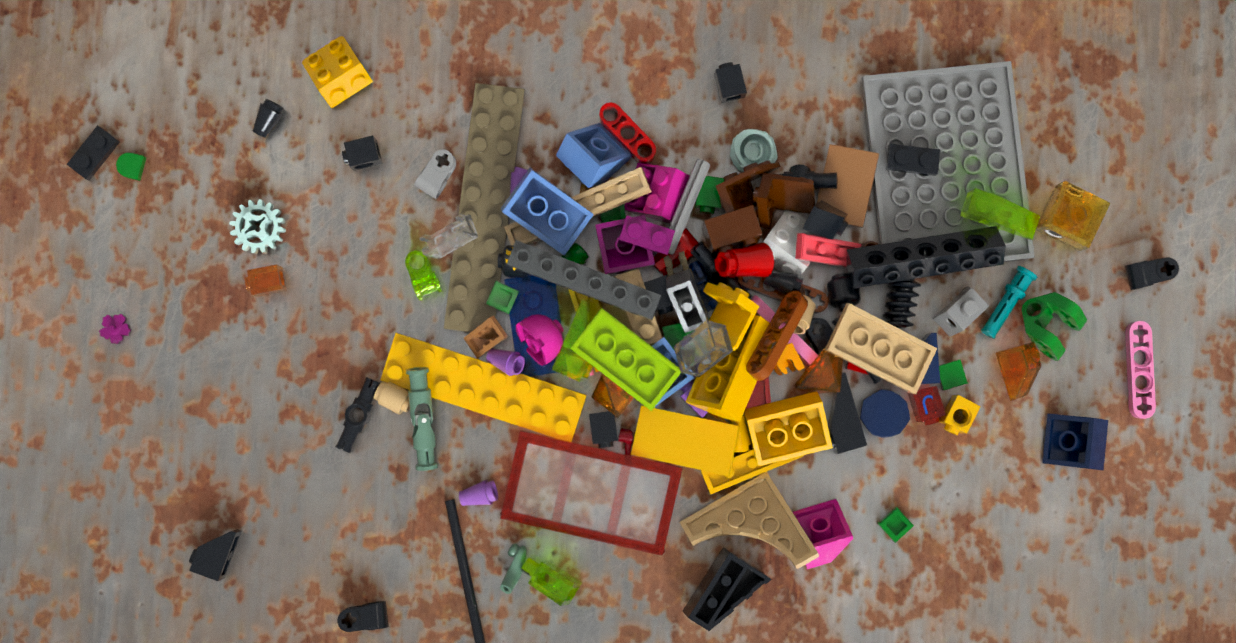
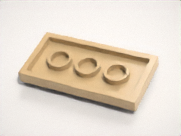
M846 303L825 350L911 394H916L937 348L850 303Z

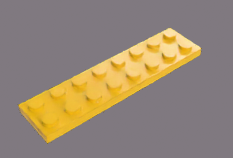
M395 333L380 381L392 382L410 390L409 375L406 374V369L429 367L427 383L428 388L431 389L432 398L569 443L572 442L587 396L586 394L522 373L509 376L486 361L400 333Z

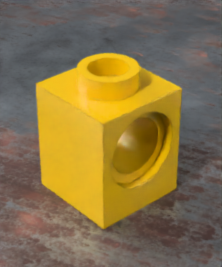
M952 395L939 422L945 425L944 429L954 435H958L959 432L967 434L981 406L960 395ZM957 409L961 410L964 416L960 423H956L953 418V414Z

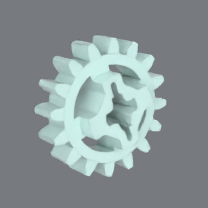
M261 199L258 200L257 205L252 200H248L249 207H245L242 204L239 205L241 212H233L237 219L229 223L235 227V230H232L230 235L238 236L234 241L235 244H243L242 250L246 252L251 248V253L257 254L259 249L262 253L266 254L268 251L267 247L276 249L274 242L276 240L282 242L283 239L279 234L286 232V229L280 226V224L286 222L285 219L278 218L281 211L279 209L273 210L274 205L270 202L265 206L264 201ZM264 211L267 213H263L262 215L258 216L255 215L253 212ZM257 222L260 223L259 227L261 230L259 232L256 231L255 224ZM274 225L273 232L270 234L271 226ZM255 238H259V239H261L263 242H261V243H252V242H249V241H250V240H254Z

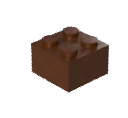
M753 205L704 220L702 227L708 249L717 256L718 253L730 249L755 245L762 236Z

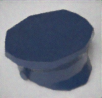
M881 389L864 399L860 419L873 436L881 438L893 437L900 434L910 420L907 401L891 390Z

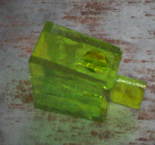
M529 557L521 568V571L531 576L529 585L560 606L570 604L583 583L548 561H542L539 564ZM546 574H548L550 577L548 583L545 581Z

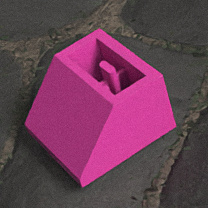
M637 163L636 169L642 167L652 192L625 203V211L637 215H645L647 218L660 222L671 223L690 175L677 168Z

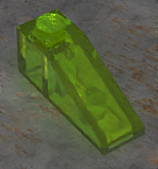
M977 188L967 193L960 215L961 217L991 227L997 226L1000 230L1033 240L1040 219V215L998 195Z
M582 299L552 367V370L578 382L583 381V378L588 379L593 369L590 363L570 349L591 322L589 301Z

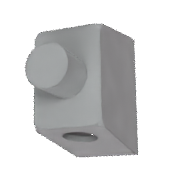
M967 286L933 320L951 337L965 330L989 305L972 287ZM948 319L952 320L955 326L951 324Z

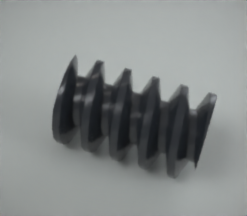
M915 279L889 283L888 287L894 290V292L887 293L886 297L892 300V302H886L884 306L891 311L884 312L883 317L889 320L887 323L897 328L914 326V323L908 321V318L915 317L916 314L910 311L909 308L917 307L918 304L911 301V298L919 297V294L914 292L913 288L921 287V284L916 282Z

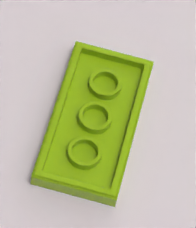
M603 308L598 311L570 347V349L650 411L653 410L683 371Z

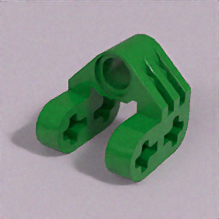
M1053 292L1027 300L1022 306V315L1025 331L1031 342L1036 344L1044 355L1054 361H1059L1066 350L1058 337L1045 329L1053 318L1052 314H1058L1062 322L1076 331L1082 329L1087 322V318L1080 306L1075 302ZM1041 311L1038 315L1032 316L1034 312Z

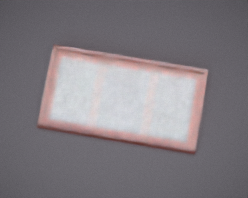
M520 430L504 504L500 512V519L663 556L683 467Z

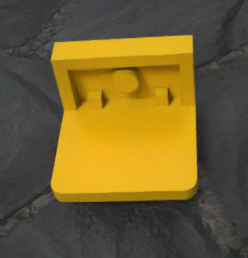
M343 36L332 40L302 61L304 68L318 91L331 108L373 82Z
M707 282L703 292L715 299L718 304L709 319V325H706L701 337L707 342L735 351L739 347L760 306L748 298L749 294L742 289L735 288L733 291L731 287L721 282L718 285Z

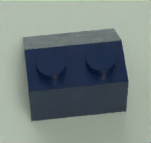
M1047 413L1042 463L1104 471L1108 420Z

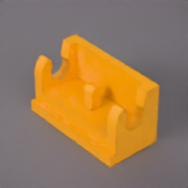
M793 343L787 344L773 369L776 374H787V367L792 372L805 368Z

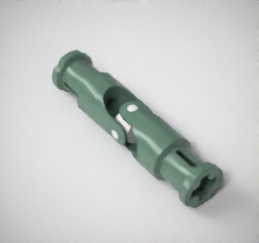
M429 367L406 369V374L409 375L410 380L408 397L411 422L414 426L412 438L413 448L417 453L418 464L415 465L417 471H428L438 468V463L435 462L434 447H436L435 434L431 428L433 408L431 389L428 388L427 383ZM419 404H427L428 412L418 411L415 414V409Z

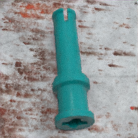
M1022 266L1017 267V273L1011 283L1005 286L1006 293L994 309L985 326L981 329L983 334L992 339L996 338L997 333L1018 300L1025 298V292L1031 282L1036 281L1038 278L1037 275Z

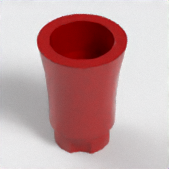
M761 242L752 246L718 253L715 259V268L721 277L754 276L766 278L773 271L774 256L771 248L766 243Z

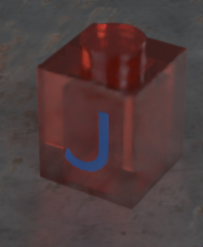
M937 386L918 390L916 394L908 393L916 422H924L925 426L940 422L939 417L946 415Z

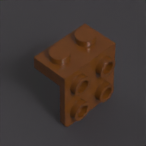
M770 160L760 164L755 162L743 168L744 172L739 174L735 172L723 177L724 182L716 185L720 196V203L726 213L751 205L756 207L757 202L753 200L754 188L751 182L762 177L763 173H770L780 168V163H771Z
M763 173L760 186L755 187L753 196L754 202H757L755 213L759 217L760 227L770 229L775 209L810 214L815 206L814 182L804 177Z

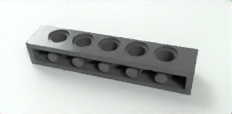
M517 240L507 262V265L514 269L651 321L661 299L660 294Z

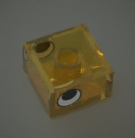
M1063 181L1055 186L1035 230L1075 250L1082 251L1088 249L1110 206V202L1067 181Z

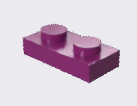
M627 215L619 240L668 255L675 230Z

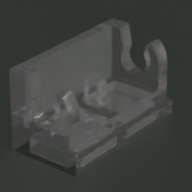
M459 214L455 217L457 221L432 235L424 234L419 237L420 241H424L428 245V247L421 249L423 255L440 259L478 238L471 215Z

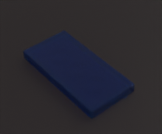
M533 275L527 278L504 279L505 285L519 291L509 315L514 350L519 352L525 360L521 374L532 377L568 371L564 337L563 348L560 354L553 361L542 366L528 354L526 349L529 347L526 341L521 342L516 332V325L519 322L535 314L548 316L552 320L556 319L562 325L556 284Z

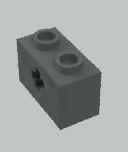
M690 269L666 277V290L684 332L687 333L709 325L708 311Z

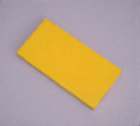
M641 405L631 455L730 476L740 426L656 408L650 411Z

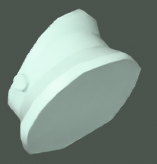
M758 129L743 130L733 138L731 144L730 158L740 172H744L743 168L757 162L760 164L767 160L775 163L778 158L774 139L765 131Z

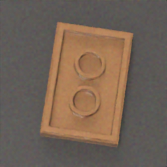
M829 144L823 173L837 172L838 185L837 189L820 188L817 203L822 200L848 214L845 219L848 225L863 228L879 153Z

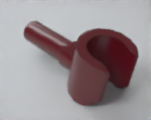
M621 428L618 441L626 443L625 464H632L631 444L633 432L630 429Z

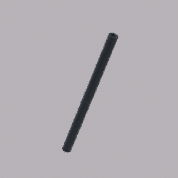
M455 499L447 500L445 505L475 643H485Z

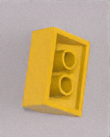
M817 391L748 408L744 411L758 466L833 448L823 402Z

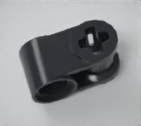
M1170 257L1124 266L1130 290L1171 280L1179 272L1177 261ZM1166 266L1167 271L1161 273L1160 268Z
M812 318L810 327L804 334L814 347V351L824 361V365L827 366L839 358L825 350L833 329L825 319ZM813 324L821 325L819 329L820 334L812 333L815 329Z
M386 601L346 608L338 616V626L345 632L377 630L389 627ZM349 613H351V617H356L357 619L352 623V626L349 621L345 622V618Z

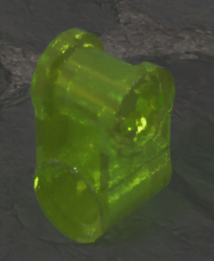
M418 250L408 253L405 265L418 300L420 301L423 299V296L436 291L439 293L443 292L429 257ZM415 256H422L424 259V265L420 269L412 267L411 262Z

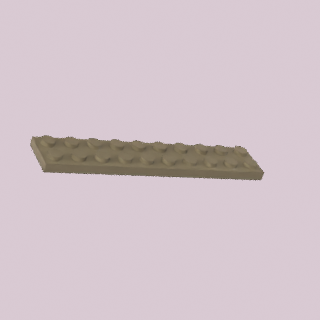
M475 83L444 329L472 332L494 315L495 318L497 316V309L485 303L494 282L498 281L501 283L502 268H498V254L503 253L506 246L507 233L504 226H507L509 222V216L501 211V207L510 196L511 172H514L516 167L525 89Z

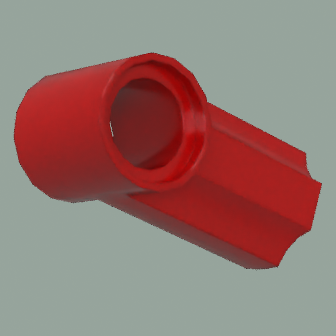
M685 228L673 255L658 253L654 256V267L663 276L667 275L668 272L663 257H670L674 269L680 264L679 252L684 251L688 260L693 256L690 250L696 244L698 245L699 242Z

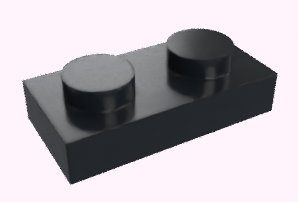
M97 125L66 165L90 181L120 141Z
M889 144L886 170L936 176L938 174L940 149Z

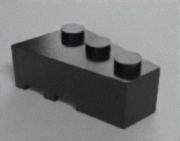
M723 547L684 607L683 613L690 620L710 631L731 614L735 607L745 599L748 600L753 595V592L772 579Z

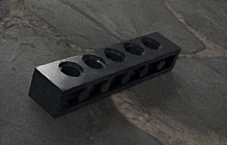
M997 226L848 249L846 268L854 289L1004 265L1006 245Z

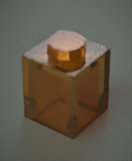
M276 264L247 270L248 277H245V285L247 291L251 292V295L259 297L287 291L281 266Z

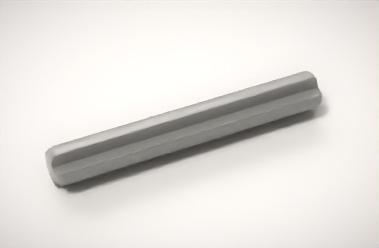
M696 160L670 223L669 229L675 230L668 254L673 255L710 168V163L705 160Z

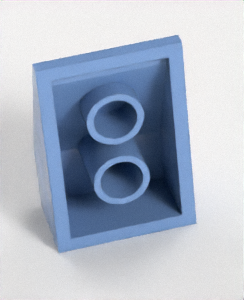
M532 168L527 170L501 207V211L563 255L567 253L594 215Z

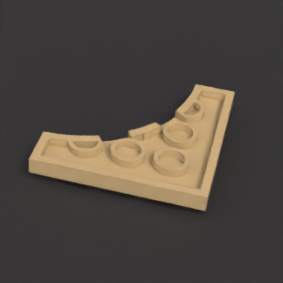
M767 472L679 522L693 546L714 537L742 535L760 539L774 546L793 563L796 569L819 557L817 550Z

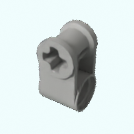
M445 149L436 151L419 174L414 186L437 199L456 168L455 157ZM447 157V160L450 162L449 165L441 167L439 159Z

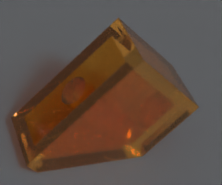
M1030 342L996 352L1010 401L1028 395L1042 366L1040 353L1035 343Z

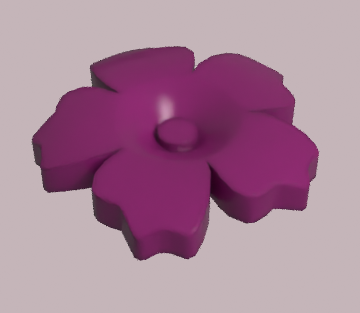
M123 314L114 315L113 317L106 315L102 318V325L105 328L99 330L101 337L110 339L112 344H118L124 338L122 335L129 336L131 330L129 324H124L126 317Z

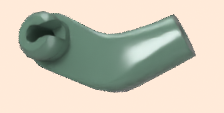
M512 544L508 551V555L514 559L500 586V589L507 594L513 591L523 573L521 569H524L527 550L523 545L520 547L518 544Z

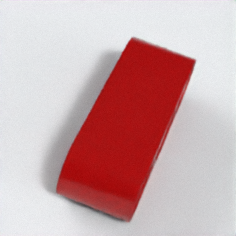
M613 102L605 103L600 108V123L632 154V158L636 162L650 164L656 154V146L653 141L619 105ZM607 111H614L618 116L614 121H607L604 118V114ZM631 129L635 135L631 139H624L621 136L622 130ZM646 146L650 148L652 153L648 157H641L638 154V149Z

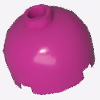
M535 314L523 319L516 325V332L520 341H526L529 347L526 351L538 364L546 365L560 354L563 348L562 333L564 330L556 319L552 320L548 316Z

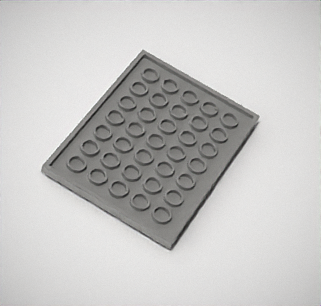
M1011 61L863 76L862 87L870 152L879 153L873 183L880 244L997 226L1006 245L1004 261L1035 258ZM898 144L940 149L938 174L932 176L886 170L888 145Z

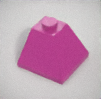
M837 499L793 512L819 554V557L805 565L807 569L832 562L853 540V535Z

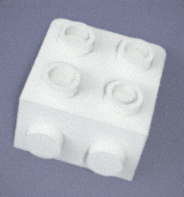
M785 210L763 242L773 252L774 268L780 272L798 274V277H800L811 261L795 259L797 234L820 235L802 229L806 219L793 211Z

